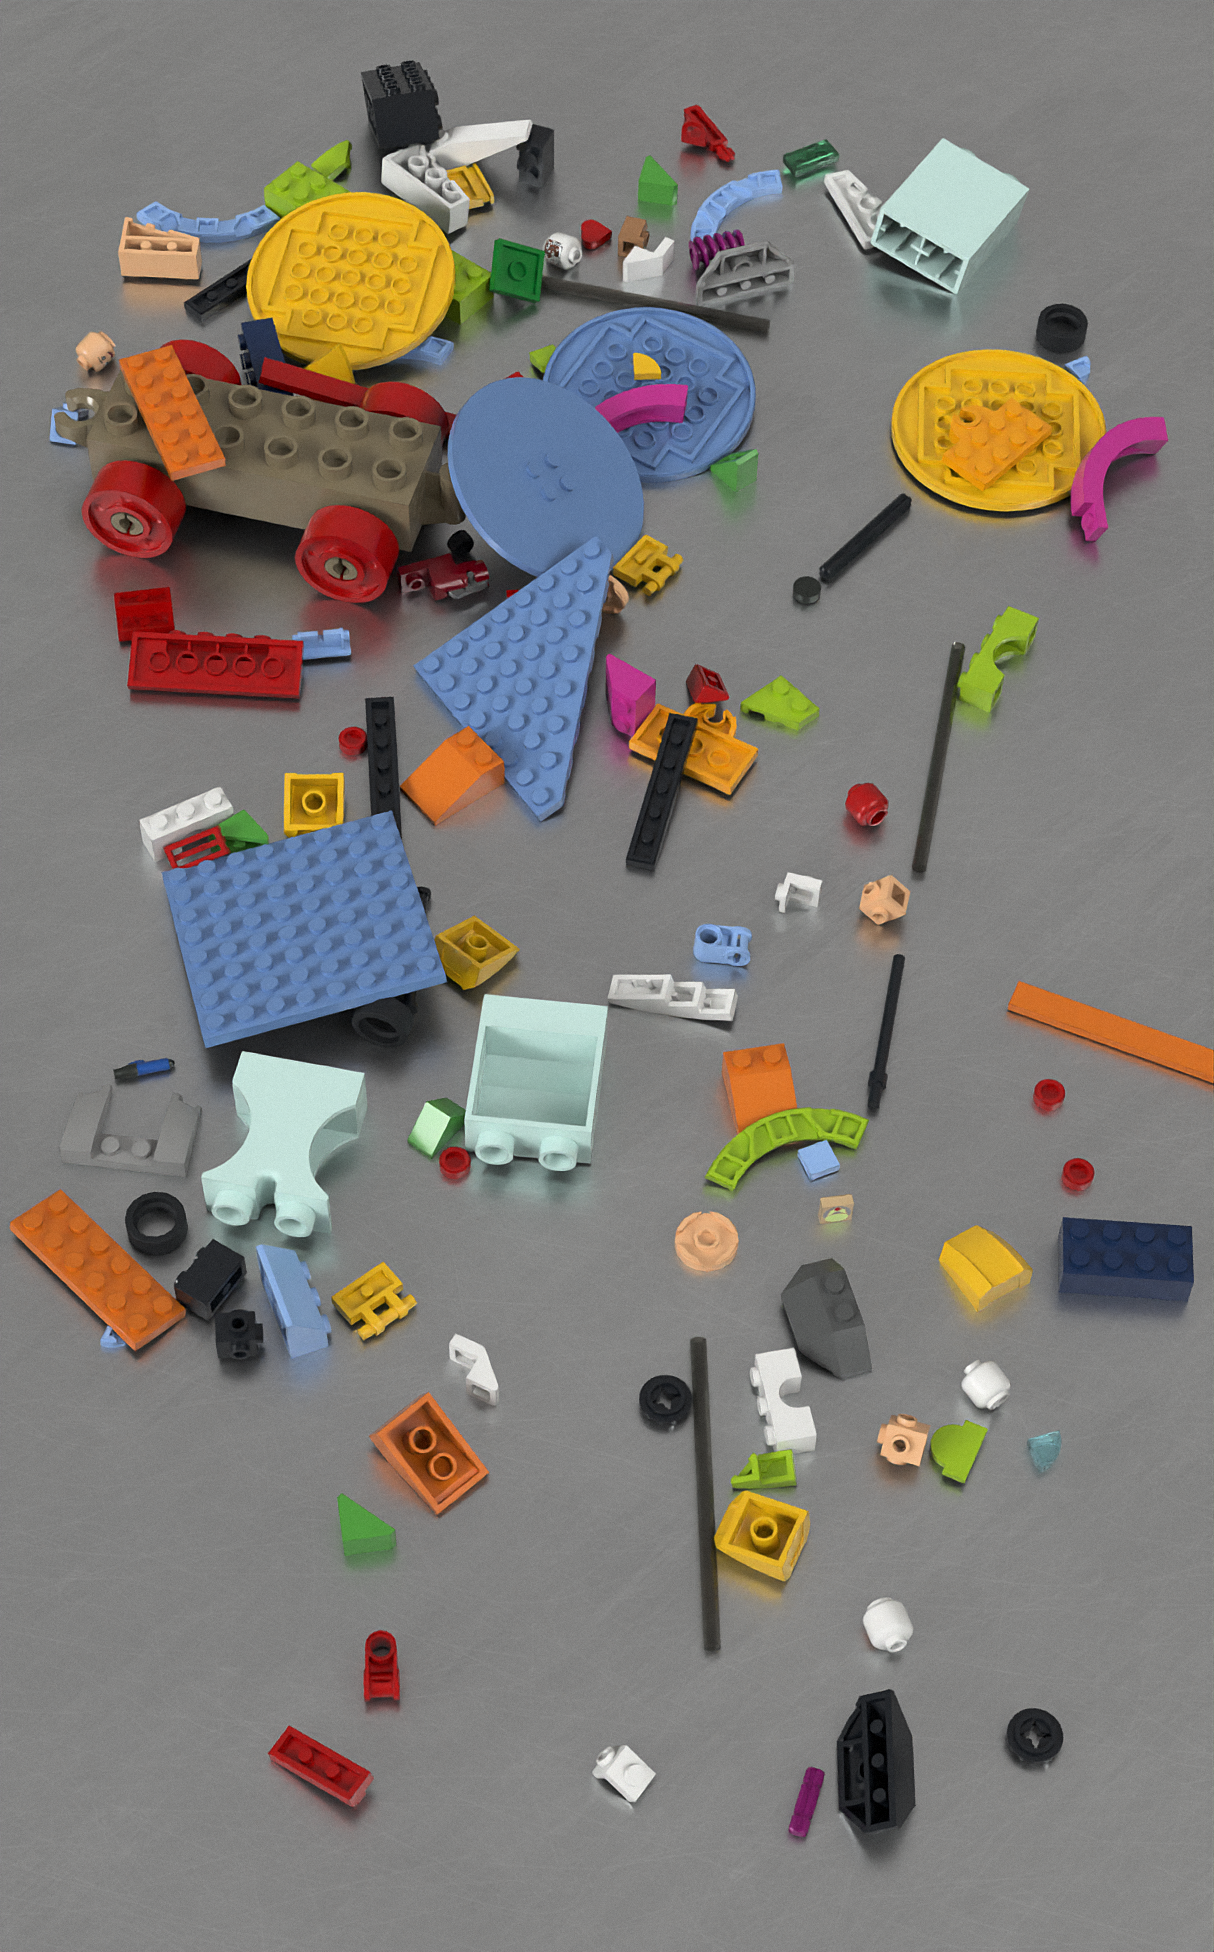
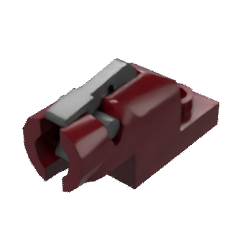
M450 553L397 567L398 587L402 594L428 587L434 600L448 597L459 599L473 592L476 593L487 589L490 586L487 581L489 573L483 560H472L455 565Z

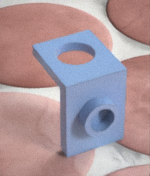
M64 402L63 406L52 409L49 440L76 445L77 443L58 434L54 415L57 412H65L73 420L79 421L80 417L88 415L89 410L79 409L72 412L68 410L67 403Z

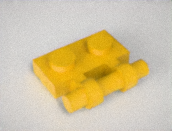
M645 534L613 567V575L634 587L641 581L646 582L647 584L643 587V592L647 596H651L655 591L662 589L665 585V580L669 576H674L679 571L683 558L679 554H675L672 558L666 556L668 554V546ZM656 565L661 568L658 573L652 571Z
M384 1261L331 1296L332 1304L350 1325H353L361 1318L366 1324L357 1330L358 1335L364 1341L373 1334L378 1336L384 1332L385 1326L395 1319L401 1320L409 1314L408 1310L417 1305L415 1298L411 1294L400 1300L397 1294L403 1290V1283ZM386 1303L390 1308L377 1316L373 1310Z

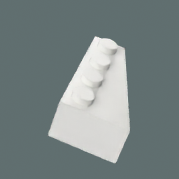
M419 143L411 144L408 148L400 149L383 157L381 183L407 203L423 211L448 234L468 224L470 199L454 180H450L447 177V171L436 164V158L431 152H426L425 145H419Z

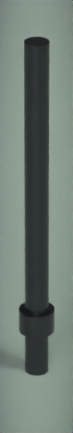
M901 954L893 956L874 1069L869 1073L868 1087L870 1091L867 1106L871 1109L879 1108L882 1090L886 1088L888 1079L886 1066L905 963V956Z

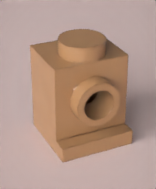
M626 216L618 235V256L627 257L635 246L642 249L647 247L650 232L646 231L648 227L646 220Z

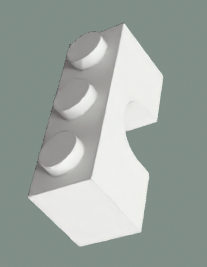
M219 786L140 819L142 841L153 860L157 862L167 858L163 847L184 839L192 831L199 829L204 831L217 826L234 815L233 807ZM179 847L172 850L173 854L181 852L182 848Z
M788 1348L756 1354L754 1367L750 1368V1378L752 1386L759 1388L760 1396L757 1397V1406L760 1416H766L768 1425L764 1426V1433L767 1445H773L774 1452L792 1449L793 1454L814 1451L817 1434L810 1407H790L781 1400L787 1394L800 1392L802 1376L795 1349Z

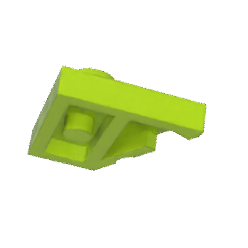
M782 675L743 700L740 705V710L748 714L752 710L764 714L765 720L774 723L779 722L795 730H800L819 717L820 708Z

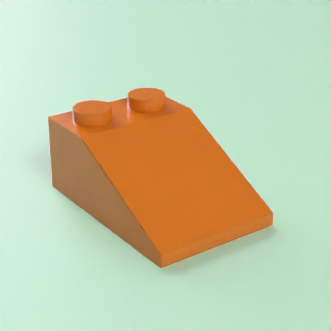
M467 726L447 738L400 785V790L436 826L505 784L504 761Z
M784 1043L723 1052L722 1076L737 1135L746 1127L774 1113L797 1108L792 1073Z
M429 1392L418 1396L369 1435V1438L388 1463L436 1515L489 1473Z

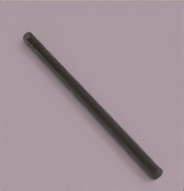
M542 275V289L633 307L647 306L676 310L704 321L768 333L770 328V320Z
M960 642L953 643L950 651L912 863V870L918 873H923L927 869L958 693L957 684L961 676L965 645Z
M694 1337L690 1340L703 1644L704 1650L717 1651L721 1649L717 1552L714 1542L716 1531L707 1340L703 1337Z

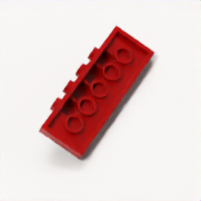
M172 630L169 633L133 631L127 686L132 690L300 699L304 642L271 639V637L266 635L243 638L242 635L235 633L226 634L225 637L214 636L210 632H199L197 635H189L179 630Z

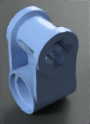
M710 923L703 924L696 930L693 954L697 960L704 963H720L732 966L747 965L751 960L748 945L752 940V932L741 926L731 927Z

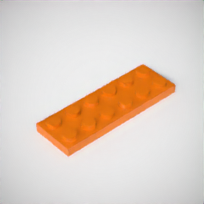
M170 345L119 359L120 369L171 481L226 466L225 457L173 346Z
M61 1189L10 1222V1230L135 1352L186 1317V1309Z

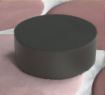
M804 576L794 582L793 596L798 602L810 604L820 598L821 584L817 579Z

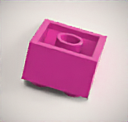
M609 653L606 656L605 695L612 726L622 733H626L631 737L634 736L655 707L656 680Z

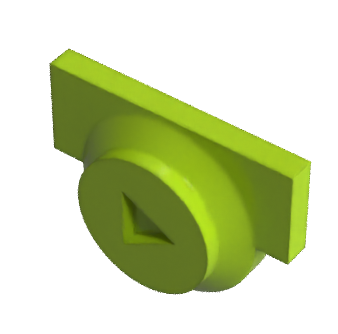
M965 1420L963 1426L950 1424L942 1426L935 1431L931 1438L930 1451L934 1460L944 1467L942 1475L965 1484L987 1434V1428Z

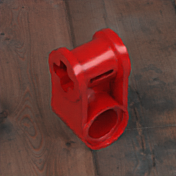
M375 1631L366 1639L364 1669L365 1702H370L371 1698L393 1697L395 1701L400 1700L397 1644L394 1636L387 1631ZM381 1646L390 1649V1652L385 1656L373 1654V1651Z

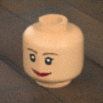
M101 331L99 333L90 332L76 346V353L78 355L76 360L87 371L90 368L95 371H101L114 358L115 344Z

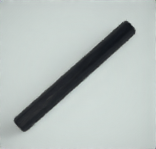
M902 493L820 566L819 575L825 580H831L911 507V497Z

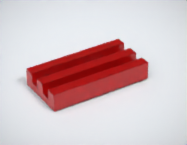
M220 825L163 847L172 869L198 866L204 860H214L231 852L226 845L225 837L221 833ZM214 834L216 837L212 841L174 855L172 852L174 849ZM219 844L221 850L178 866V860Z

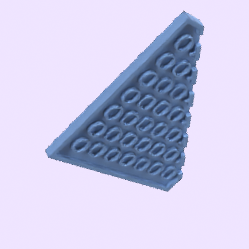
M597 536L413 666L418 675L463 729L469 726L504 761L505 780L540 822L564 806L567 779L570 778L573 763L574 745L577 744L581 724V710L584 708L588 690V676L592 671L595 656V642L599 636L602 622L603 603L606 602L610 569L613 568L614 563L612 553Z

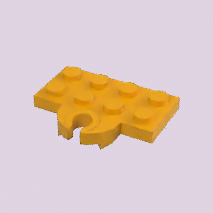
M1010 398L995 412L983 406H965L960 409L959 416L956 414L952 416L948 436L955 445L943 454L942 462L983 492L1049 437L1053 427L1013 398ZM959 416H960L962 419H966V420L971 421V423H965V422L961 421L960 418H959Z
M657 703L629 741V749L656 760L669 713L698 718L697 729L683 774L731 795L758 757L759 750L735 738L737 729L736 716L733 717L727 709L723 712L720 722L713 723L708 720L715 716L716 704L694 703L681 714Z

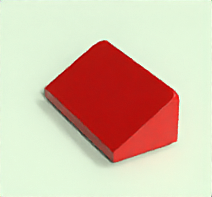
M699 664L694 665L686 680L693 701L695 703H707L728 700L729 694L720 674Z

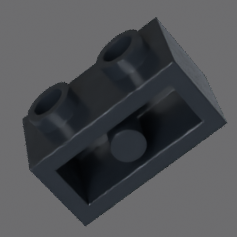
M533 124L528 140L516 145V149L519 150L517 170H519L520 182L543 188L554 170V129Z
M212 1239L206 1248L202 1247L199 1249L194 1257L193 1264L188 1270L182 1271L176 1278L174 1283L176 1300L185 1308L209 1321L247 1274L245 1257Z

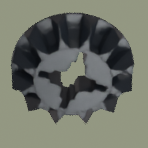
M659 1375L653 1377L643 1385L640 1391V1410H643L648 1420L653 1419L660 1426L663 1423L669 1422L675 1425L679 1419L686 1418L688 1411L692 1407L691 1391L684 1381L675 1376ZM661 1391L666 1395L667 1399H673L670 1409L665 1407L663 1403H659Z
M1028 1708L1016 1713L1012 1717L1007 1727L1006 1738L1008 1739L1011 1752H1015L1021 1761L1027 1760L1037 1765L1040 1762L1051 1761L1060 1752L1063 1744V1731L1058 1720L1049 1712L1037 1708ZM1033 1725L1037 1735L1044 1737L1039 1740L1037 1748H1034L1031 1739L1024 1737L1030 1734Z

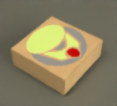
M852 1194L821 1197L818 1212L820 1224L852 1220L854 1207Z

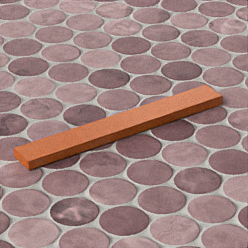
M1018 981L1007 1010L1214 1083V1050Z

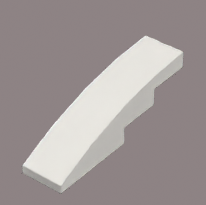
M671 974L613 975L607 1000L612 1004L661 1015L701 1020L733 1021L738 995L735 989H706L703 982H674Z

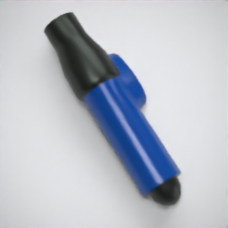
M168 1058L147 1062L137 1060L124 1067L113 1069L115 1079L135 1078L140 1075L170 1070L175 1062Z

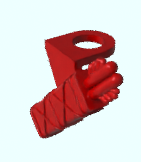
M699 105L685 108L684 118L686 121L682 126L681 142L702 147L707 145L713 153L716 152L720 159H725L726 162L733 161L735 159V152H733L732 148L727 147L728 140ZM692 126L694 130L688 132L687 128Z

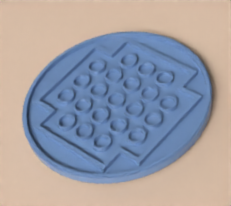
M638 307L606 313L582 324L557 346L550 357L543 377V381L556 384L571 391L594 408L608 398L638 387L657 384L688 385L687 405L683 423L649 422L618 432V435L630 452L640 481L643 483L677 481L710 469L712 464L732 453L742 442L752 423L755 411L756 389L753 373L748 361L736 344L722 331L706 321L690 314L665 308ZM633 353H641L655 360L661 370V379L634 380Z
M517 377L498 380L486 385L471 396L461 407L453 421L448 440V467L451 482L468 520L478 534L499 555L521 570L539 577L595 536L612 553L614 557L613 567L637 543L644 518L643 490L638 471L630 452L618 433L589 403L556 384L534 378Z

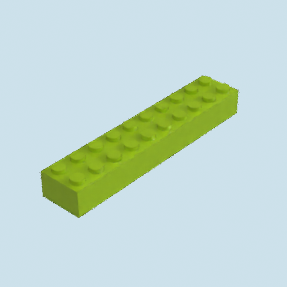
M297 161L264 187L265 206L282 219L293 210L311 201L350 191ZM451 250L455 263L456 281L453 299L445 317L461 325L494 297V292L489 291L491 272Z

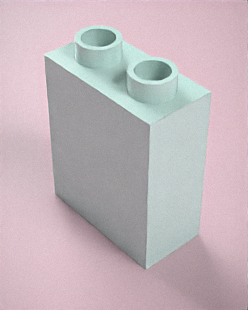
M942 138L881 207L870 244L957 295L1016 226L1030 188L1021 184L1013 175L1002 173L978 159L970 150L959 148Z

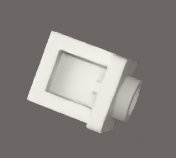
M787 872L785 882H779L775 894V900L780 901L779 912L785 913L788 901L818 907L821 897L822 880Z
M627 1745L605 1748L597 1757L596 1763L598 1765L592 1771L596 1778H605L629 1802H636L656 1774Z

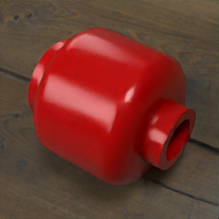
M873 783L856 784L848 791L845 808L861 826H876L888 814V799Z

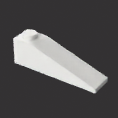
M531 120L458 126L446 131L442 130L439 131L440 139L434 140L430 152L445 170L467 166L527 141L533 123Z

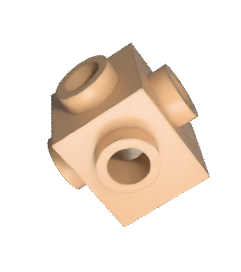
M892 875L864 885L859 909L877 925L906 915L910 890Z
M908 1414L891 1415L888 1425L882 1423L877 1443L883 1444L880 1455L887 1457V1460L894 1464L906 1465L910 1463L920 1466L931 1425L917 1422L916 1417Z

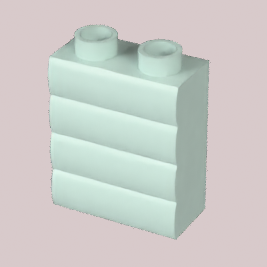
M484 994L464 1119L466 1151L475 1152L476 1156L483 1162L495 1165L509 1163L513 1156L538 1158L542 1166L555 1171L570 1170L576 1166V1162L591 1164L607 1044L608 1006Z

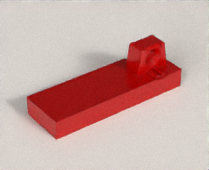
M290 1725L268 1752L270 1759L351 1807L361 1802L366 1795V1789L374 1780L370 1771Z

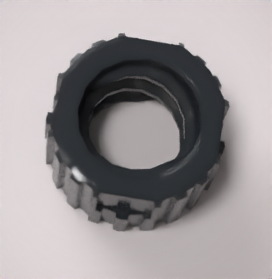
M458 530L449 537L447 547L456 557H463L474 546L472 537L465 530Z

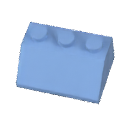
M263 1244L256 1246L260 1279L290 1358L293 1359L328 1347L327 1334L332 1332L327 1315H320L317 1308L321 1306V1301L316 1287L310 1288L307 1280L311 1279L305 1260L300 1262L295 1250Z

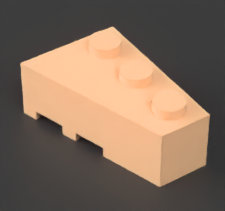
M125 216L118 250L121 276L199 279L202 256L200 239L198 237L174 230H169L168 232L157 230L153 224L140 225L133 223V218Z

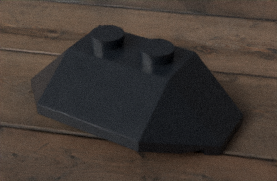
M892 1689L859 1696L855 1704L857 1707L848 1718L837 1740L839 1810L866 1835L900 1829L916 1805L913 1737L895 1692Z

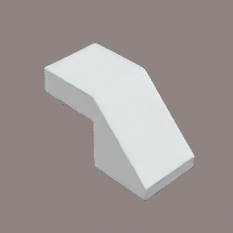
M665 237L654 253L635 246L623 261V281L628 283L662 276L674 260L675 240Z
M455 1333L449 1343L450 1360L471 1369L466 1377L467 1394L496 1407L499 1402V1386L485 1347Z

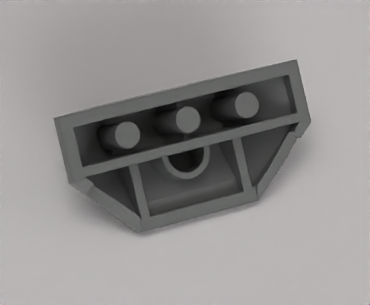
M833 1258L801 1265L781 1293V1299L800 1353L818 1365L832 1371V1374L839 1379L872 1372L865 1324L845 1269Z

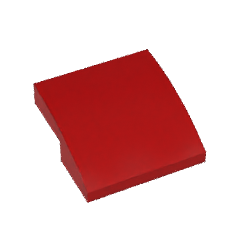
M170 587L114 593L119 642L132 640L133 631L169 633V631L175 630Z

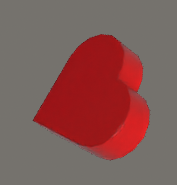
M586 220L581 224V243L584 248L596 249L612 238V231L596 220Z

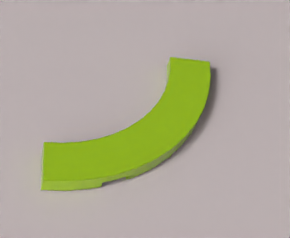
M811 1107L789 1109L774 1113L756 1121L735 1136L712 1162L704 1178L733 1191L742 1175L756 1160L775 1148L798 1141L827 1140L828 1142L841 1144L855 1150L859 1145L869 1120L838 1109L829 1110Z

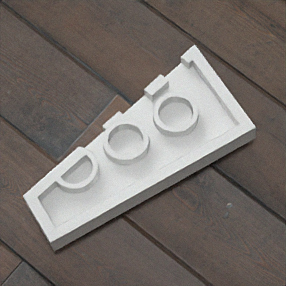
M849 170L825 175L824 183L863 249L875 247L870 242L883 203L877 197L870 196L867 193L868 188Z

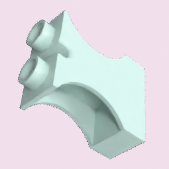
M242 1051L232 1085L237 1116L248 1127L249 1133L242 1147L232 1158L212 1170L203 1172L201 1179L206 1209L212 1212L218 1220L226 1224L240 1226L247 1224L249 1219H259L260 1212L265 1205L275 1204L276 1218L274 1224L281 1232L294 1237L309 1236L312 1230L331 1234L332 1222L329 1195L321 1189L314 1178L321 1163L332 1151L351 1140L359 1138L368 1107L365 1073Z

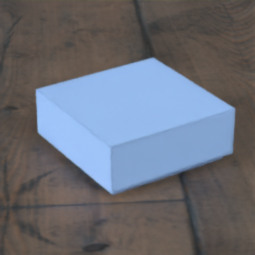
M827 1140L798 1150L797 1156L810 1180L839 1171L840 1164Z

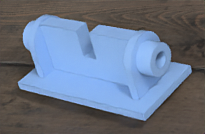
M340 627V629L323 630L322 635H318L317 631L301 633L298 631L296 635H292V640L304 642L303 660L351 655L349 630H343V627Z

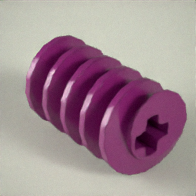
M735 229L732 234L729 231H725L723 235L715 233L713 237L705 235L703 239L697 236L693 241L689 240V255L695 270H699L700 262H703L704 267L707 269L710 260H713L719 251L744 246L743 235L739 229Z

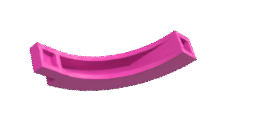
M657 384L630 389L608 398L597 405L595 409L610 423L617 433L626 428L649 422L683 423L687 405L688 385Z
M1142 417L1117 425L1103 435L1082 459L1072 483L1071 512L1072 516L1082 517L1081 526L1084 530L1086 541L1096 542L1108 529L1103 500V484L1109 465L1117 459L1132 454H1156L1168 441L1164 417Z

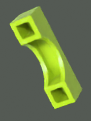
M1010 606L1007 607L1003 615L996 617L992 633H987L982 641L980 653H974L969 664V671H963L959 678L957 687L961 688L960 701L989 713L991 712L1002 693L1005 676L996 667L995 662L1005 656L1026 654L1036 637L1038 617Z

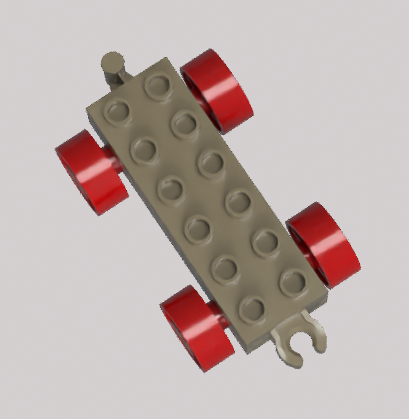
M182 339L167 342L160 348L173 346L221 448L226 463L224 467L174 481L170 479L121 369L110 391L76 388L65 393L69 411L91 409L95 412L92 418L84 421H75L65 412H57L54 415L56 430L63 438L88 448L93 484L82 506V517L86 527L105 546L127 556L152 558L166 552L185 515L186 505L304 529L305 532L295 554L296 566L301 576L314 589L330 598L349 603H363L376 599L384 592L397 561L399 549L412 551L422 525L439 523L456 525L463 522L466 518V514L457 499L451 482L448 463L442 465V447L449 431L447 414L439 402L431 395L406 383L383 382L376 384L364 393L358 407H344L314 401L306 396H290L260 390L252 385H242L240 375L232 362L213 347L193 340Z

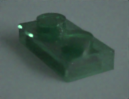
M827 139L783 155L784 165L795 178L839 162V153Z

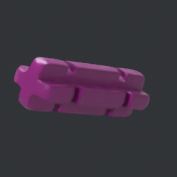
M808 1767L806 1769L803 1784L801 1785L794 1808V1815H792L788 1829L792 1835L798 1837L807 1836L810 1820H812L825 1776L824 1771L815 1767Z

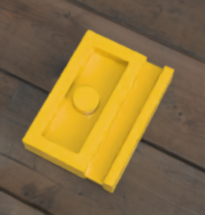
M476 163L470 168L462 166L446 170L447 177L450 180H454L470 199L469 209L483 206V203L488 201L490 204L494 203V194Z

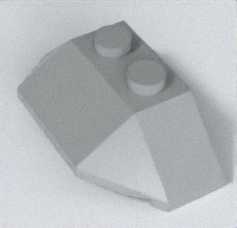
M767 240L719 251L696 284L695 304L699 307L793 284L795 263Z

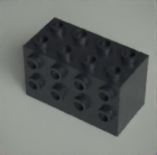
M414 60L401 62L400 66L391 67V65L385 64L377 66L376 70L361 72L368 122L379 149L394 147V149L400 150L408 148L409 144L429 145L434 143V140L440 139L439 131L443 130L441 116L438 115V110L435 108V106L439 105L437 90H435L434 84L431 83L427 69L423 70L420 62L416 63Z

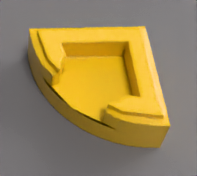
M633 353L634 380L661 379V370L655 360L641 353Z

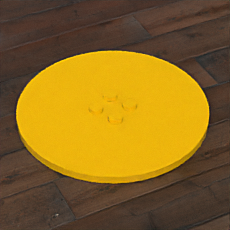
M348 192L311 201L293 210L278 221L260 241L252 256L247 273L246 290L253 319L273 318L280 347L284 355L297 362L309 365L331 348L341 343L352 370H360L391 362L418 347L436 330L445 317L453 299L456 272L453 254L447 238L440 227L423 211L410 203L388 195L369 192Z
M997 349L956 353L923 367L900 390L895 400L891 421V435L898 457L919 482L951 501L991 511L1030 510L1053 504L1070 496L1073 479L1082 459L1099 439L1106 434L1105 419L1097 400L1076 377L1063 368L1039 357ZM1010 398H1013L1052 426L1053 429L1049 437L982 492L942 462L943 454L955 445L948 436L951 419L954 414L959 416L960 409L965 406H983L995 412ZM959 416V418H960L961 421H963V422H965V423H971V421L966 420V419H962V418Z

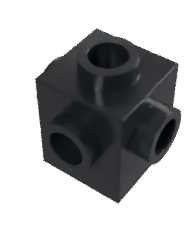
M237 1309L228 1313H215V1343L218 1358L232 1357L240 1360L246 1359L249 1356H258V1343H264L263 1323L256 1322L255 1311Z

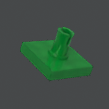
M501 238L495 240L489 291L534 304L540 302L545 251Z

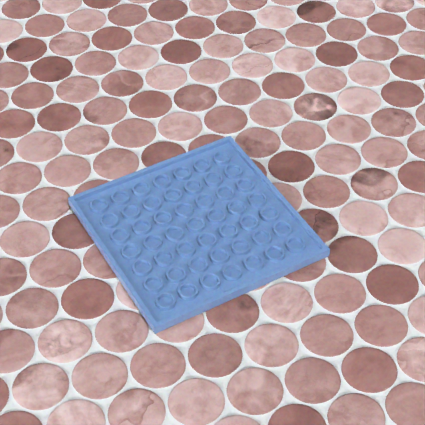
M392 811L269 843L268 845L265 844L234 852L214 860H204L198 866L175 868L161 872L205 1048L447 982Z

